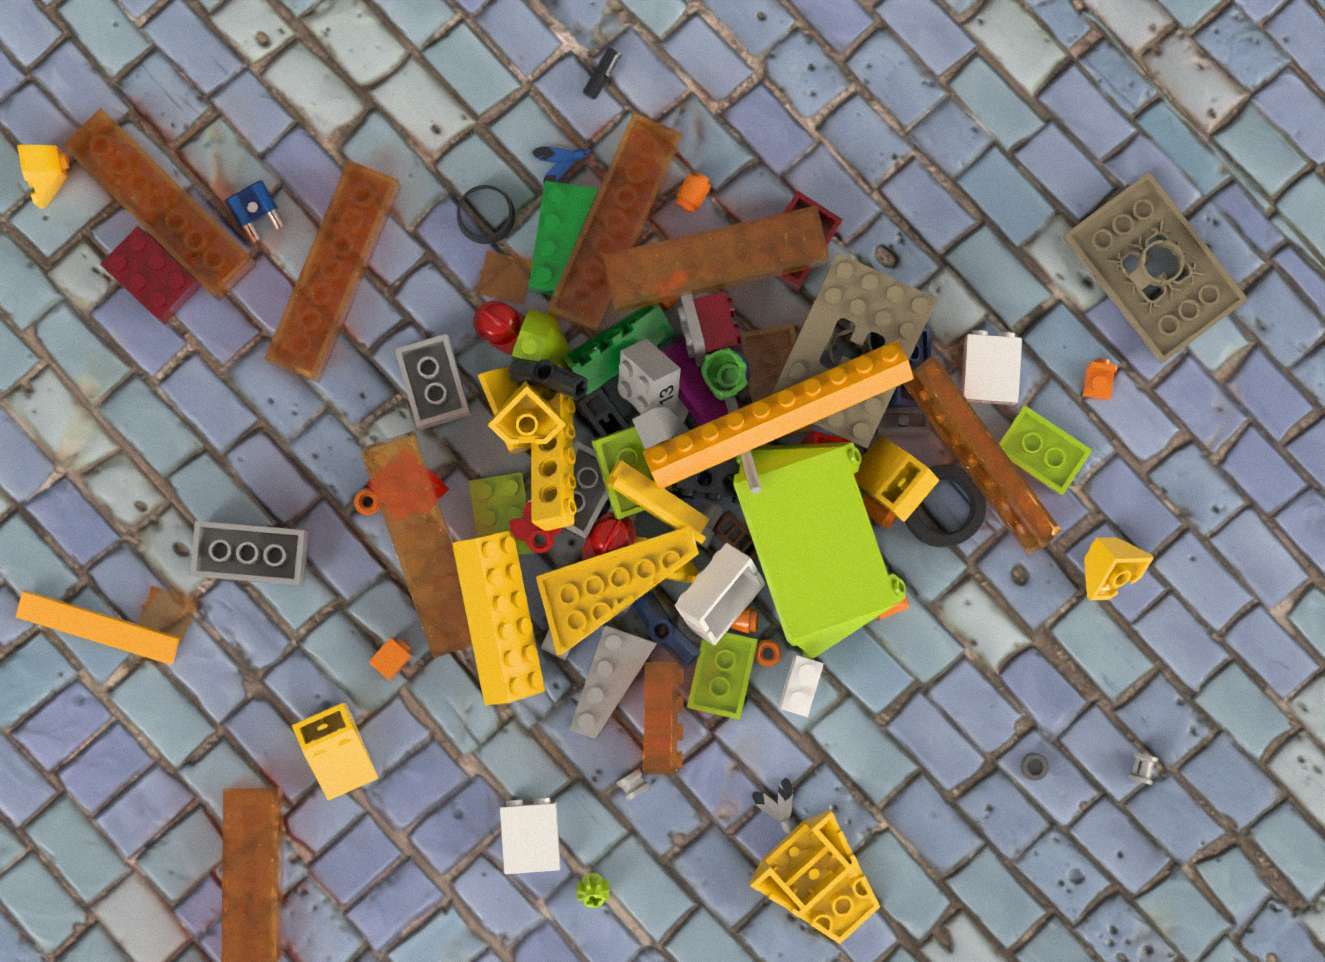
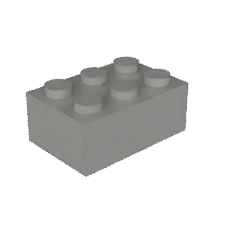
M447 334L395 348L416 427L419 430L471 416L451 341Z
M576 441L573 446L576 455L574 463V476L576 479L574 501L576 513L574 514V525L563 528L586 540L603 512L609 496L595 451Z

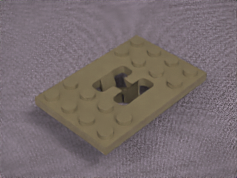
M1150 172L1146 173L1063 235V239L1160 365L1248 300ZM1155 236H1160L1163 239L1148 245L1149 240ZM1153 247L1166 248L1172 252L1177 260V270L1173 277L1169 278L1163 272L1156 278H1153L1147 272L1145 265L1154 259L1149 253L1150 249ZM1134 255L1138 259L1137 269L1129 274L1122 262L1128 256ZM1183 267H1185L1187 276L1181 281H1175L1182 273ZM1149 284L1159 286L1162 290L1161 296L1156 300L1148 299L1142 291Z
M837 252L771 395L830 370L820 364V358L824 350L828 351L829 360L834 367L852 360L842 356L839 364H837L832 355V347L836 344L835 340L837 337L849 332L853 333L850 341L861 346L865 343L868 353L873 351L871 342L867 337L870 332L879 334L884 338L883 346L898 340L909 361L937 298ZM840 318L851 321L855 326L854 329L842 330L838 333L833 331ZM896 387L820 419L813 424L864 448H868Z

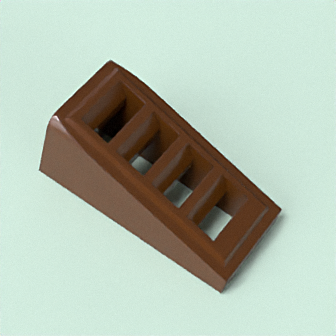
M730 510L717 521L713 529L715 535L724 544L728 543L742 553L753 543L749 528ZM731 519L734 524L723 534L720 529ZM739 527L742 531L730 541L728 537ZM747 535L749 539L740 548H737L735 545ZM756 549L748 555L753 562L758 558Z

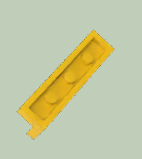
M618 460L604 482L605 484L673 529L679 530L688 526L691 527L695 542L699 544L704 542L706 537L701 532L710 520L708 517L666 489L662 488L659 490L654 481L624 461Z

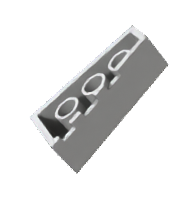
M605 626L569 730L596 739L657 643Z

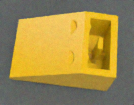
M879 437L863 455L859 470L854 473L858 487L903 522L906 521L939 482V479L927 466L884 437Z
M341 703L291 725L300 747L328 801L378 779V775L347 703Z

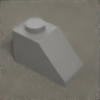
M655 404L647 406L640 410V416L632 419L645 450L690 431L667 406L657 408Z

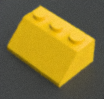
M510 366L478 375L494 415L504 402L522 385L510 380ZM506 443L512 456L531 449V443Z

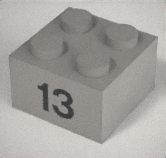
M644 339L620 352L618 392L639 413L641 409L655 404L656 408L667 406L673 412L677 410L681 369L648 339Z

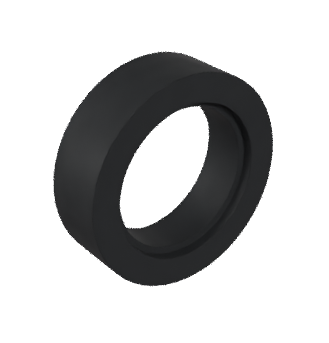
M935 465L929 467V469L939 480L953 481L960 485L967 493L970 501V513L966 522L956 531L938 532L929 528L923 522L917 506L905 523L912 534L920 541L935 547H951L968 540L981 527L986 514V497L979 481L967 470L955 465Z

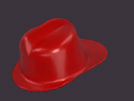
M488 301L476 310L473 317V326L476 333L484 341L499 351L512 355L525 316L504 302Z
M607 513L601 516L594 524L584 543L582 560L584 561L633 545L636 538V529L632 520L628 517L615 519L614 513Z

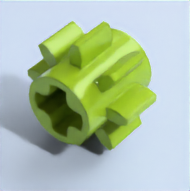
M589 873L583 876L582 881L576 882L577 901L583 900L585 906L596 908L601 906L604 900H609V881H602L601 875Z

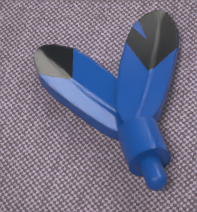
M539 147L533 151V155L537 159L556 163L546 173L543 184L545 181L558 183L576 161L584 159L585 155L591 153L589 148L585 150L580 148L571 152L561 148Z

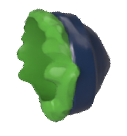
M720 348L712 354L705 355L704 366L701 368L702 376L715 397L719 400H725L743 392L750 380V367L747 359L741 352L732 348Z

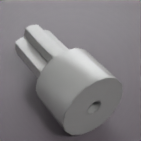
M710 502L703 515L710 519L701 532L706 539L702 544L696 543L705 549H708L715 536L713 529L723 512V508L714 502Z

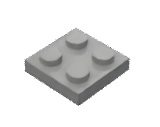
M692 294L682 295V306L677 308L682 334L686 340L689 359H695L696 367L704 366L705 344Z

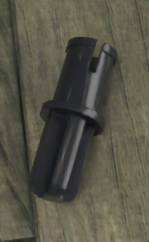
M607 47L597 67H593V74L583 89V94L593 100L597 99L607 80L612 79L611 73L622 57L618 51Z

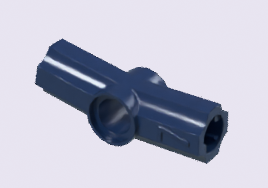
M652 591L642 595L632 604L648 628L650 637L659 643L684 669L698 659L702 651L670 619ZM666 624L669 627V635L662 639L659 630Z

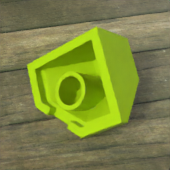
M529 308L512 353V360L516 361L517 358L533 361L547 359L555 365L560 364L566 369L567 365L562 356L570 352L571 349L556 318Z

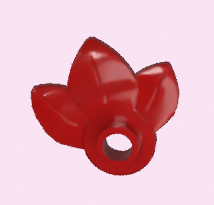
M531 499L524 507L523 518L510 520V529L514 537L525 541L528 547L536 553L548 551L553 545L554 536L563 529L562 527L544 531L532 523ZM542 534L545 537V541L537 543L535 536Z

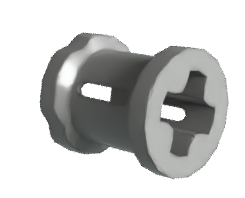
M1134 752L1135 762L1132 774H1128L1127 779L1152 785L1151 775L1154 763H1157L1159 758Z

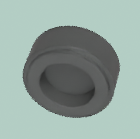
M1030 753L1021 760L1020 770L1027 779L1037 781L1047 775L1049 764L1043 755Z

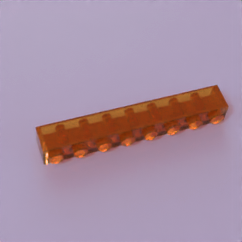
M933 354L911 370L914 379L903 383V385L1027 556L1044 548L1062 530Z

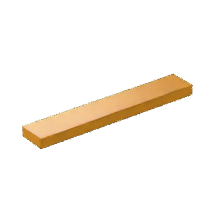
M27 590L22 591L16 613V618L170 665L174 663L180 641L178 636Z

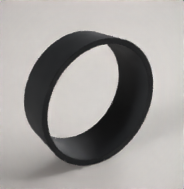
M479 185L473 187L462 196L457 208L458 226L468 239L476 243H496L505 238L513 228L515 222L513 202L506 193L494 186ZM480 189L498 191L504 196L509 207L507 222L502 229L491 235H478L471 232L461 219L460 209L463 201L468 195Z

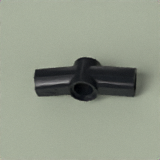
M517 358L516 361L511 362L509 368L510 380L514 383L523 384L527 381L531 386L543 387L550 392H558L574 400L584 397L588 390V379L586 377L559 367L547 359L533 361Z

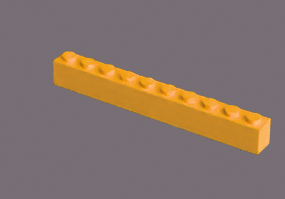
M896 340L642 451L660 490L914 379L908 358L899 341Z

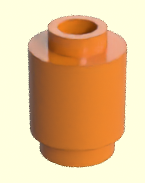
M695 172L694 175L687 174L676 195L677 200L675 204L694 214L696 209H700L711 188V185L708 184L709 178L698 172Z

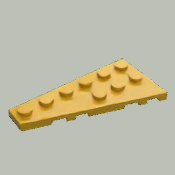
M688 526L536 576L557 655L561 656L698 555L692 528Z

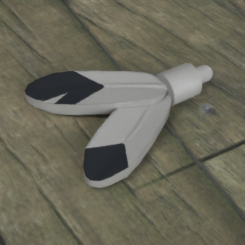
M784 778L779 785L778 804L764 793L754 792L752 794L755 804L773 819L781 822L785 833L788 832L789 834L795 829L790 819L793 788L789 779Z

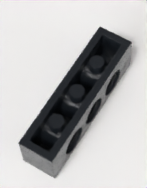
M724 461L704 470L703 472L708 476L706 486L698 483L697 474L672 484V489L679 490V495L695 497L696 492L706 494L705 499L721 501L722 497L732 498V503L740 504L735 487L732 490H728L723 484L725 476L728 475L734 479V475L739 474L740 464Z

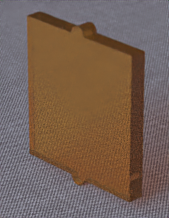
M487 251L483 269L480 270L481 279L477 294L524 304L527 287L529 286L532 260Z
M152 586L146 603L142 605L143 612L138 624L180 637L179 643L182 644L189 625L193 624L191 618L198 601Z

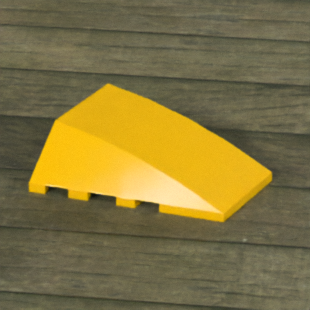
M831 809L802 821L762 858L749 882L750 887L760 891L769 899L780 904L792 914L808 922L811 926L839 944L880 908Z

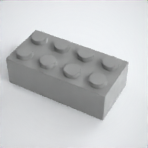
M195 521L189 575L201 578L304 586L309 532L297 529Z

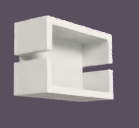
M726 543L721 550L714 554L708 566L696 576L695 581L688 590L680 595L675 607L692 632L715 646L764 587L765 582L757 571L752 559Z

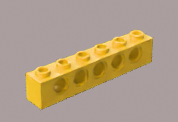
M532 386L566 423L547 444L531 443L532 523L544 531L574 525V514L576 513L574 489L576 487L574 463L576 455L573 450V438H575L576 432L573 425V413L575 412V403L572 398L558 392H550L546 388Z

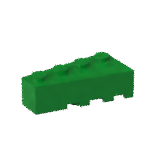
M545 181L529 280L530 292L557 296L585 226L589 221L593 207L599 197L598 188Z
M653 300L563 355L562 358L570 371L588 379L586 394L589 395L619 373L621 350L644 339H648L655 346H660L666 343L675 332L660 306Z

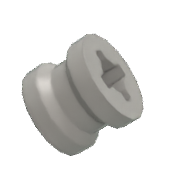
M640 769L635 770L616 782L620 788L624 789L627 801L650 788L648 782L643 781Z

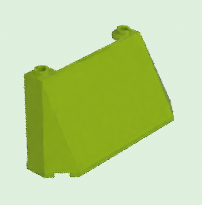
M853 442L759 446L750 450L762 489L757 494H752L750 491L741 456L738 455L736 459L740 464L739 474L734 475L733 484L786 640L792 646L798 645L803 650L802 655L807 659H813L906 599L904 582L895 574L888 575L863 503L854 473L859 470L861 454L855 448Z

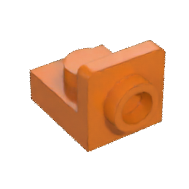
M1095 358L1094 362L1088 363L1086 365L1082 397L1109 401L1111 399L1114 373L1117 371L1118 366L1112 365L1111 360Z

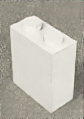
M974 330L972 334H967L964 338L961 402L1012 406L1018 403L1022 338H1017L1015 333L1000 332L999 336H989L987 331Z
M798 655L793 656L778 709L808 717L824 663Z
M550 798L533 799L534 804L523 805L522 800L506 801V806L500 807L504 874L556 871L561 869L556 802L550 803Z

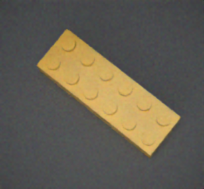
M511 530L453 542L452 545L484 704L510 703L544 692L545 687L516 542Z

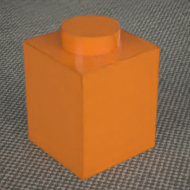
M390 637L369 663L385 678L392 681L413 657L409 652L411 647L400 637L397 641Z

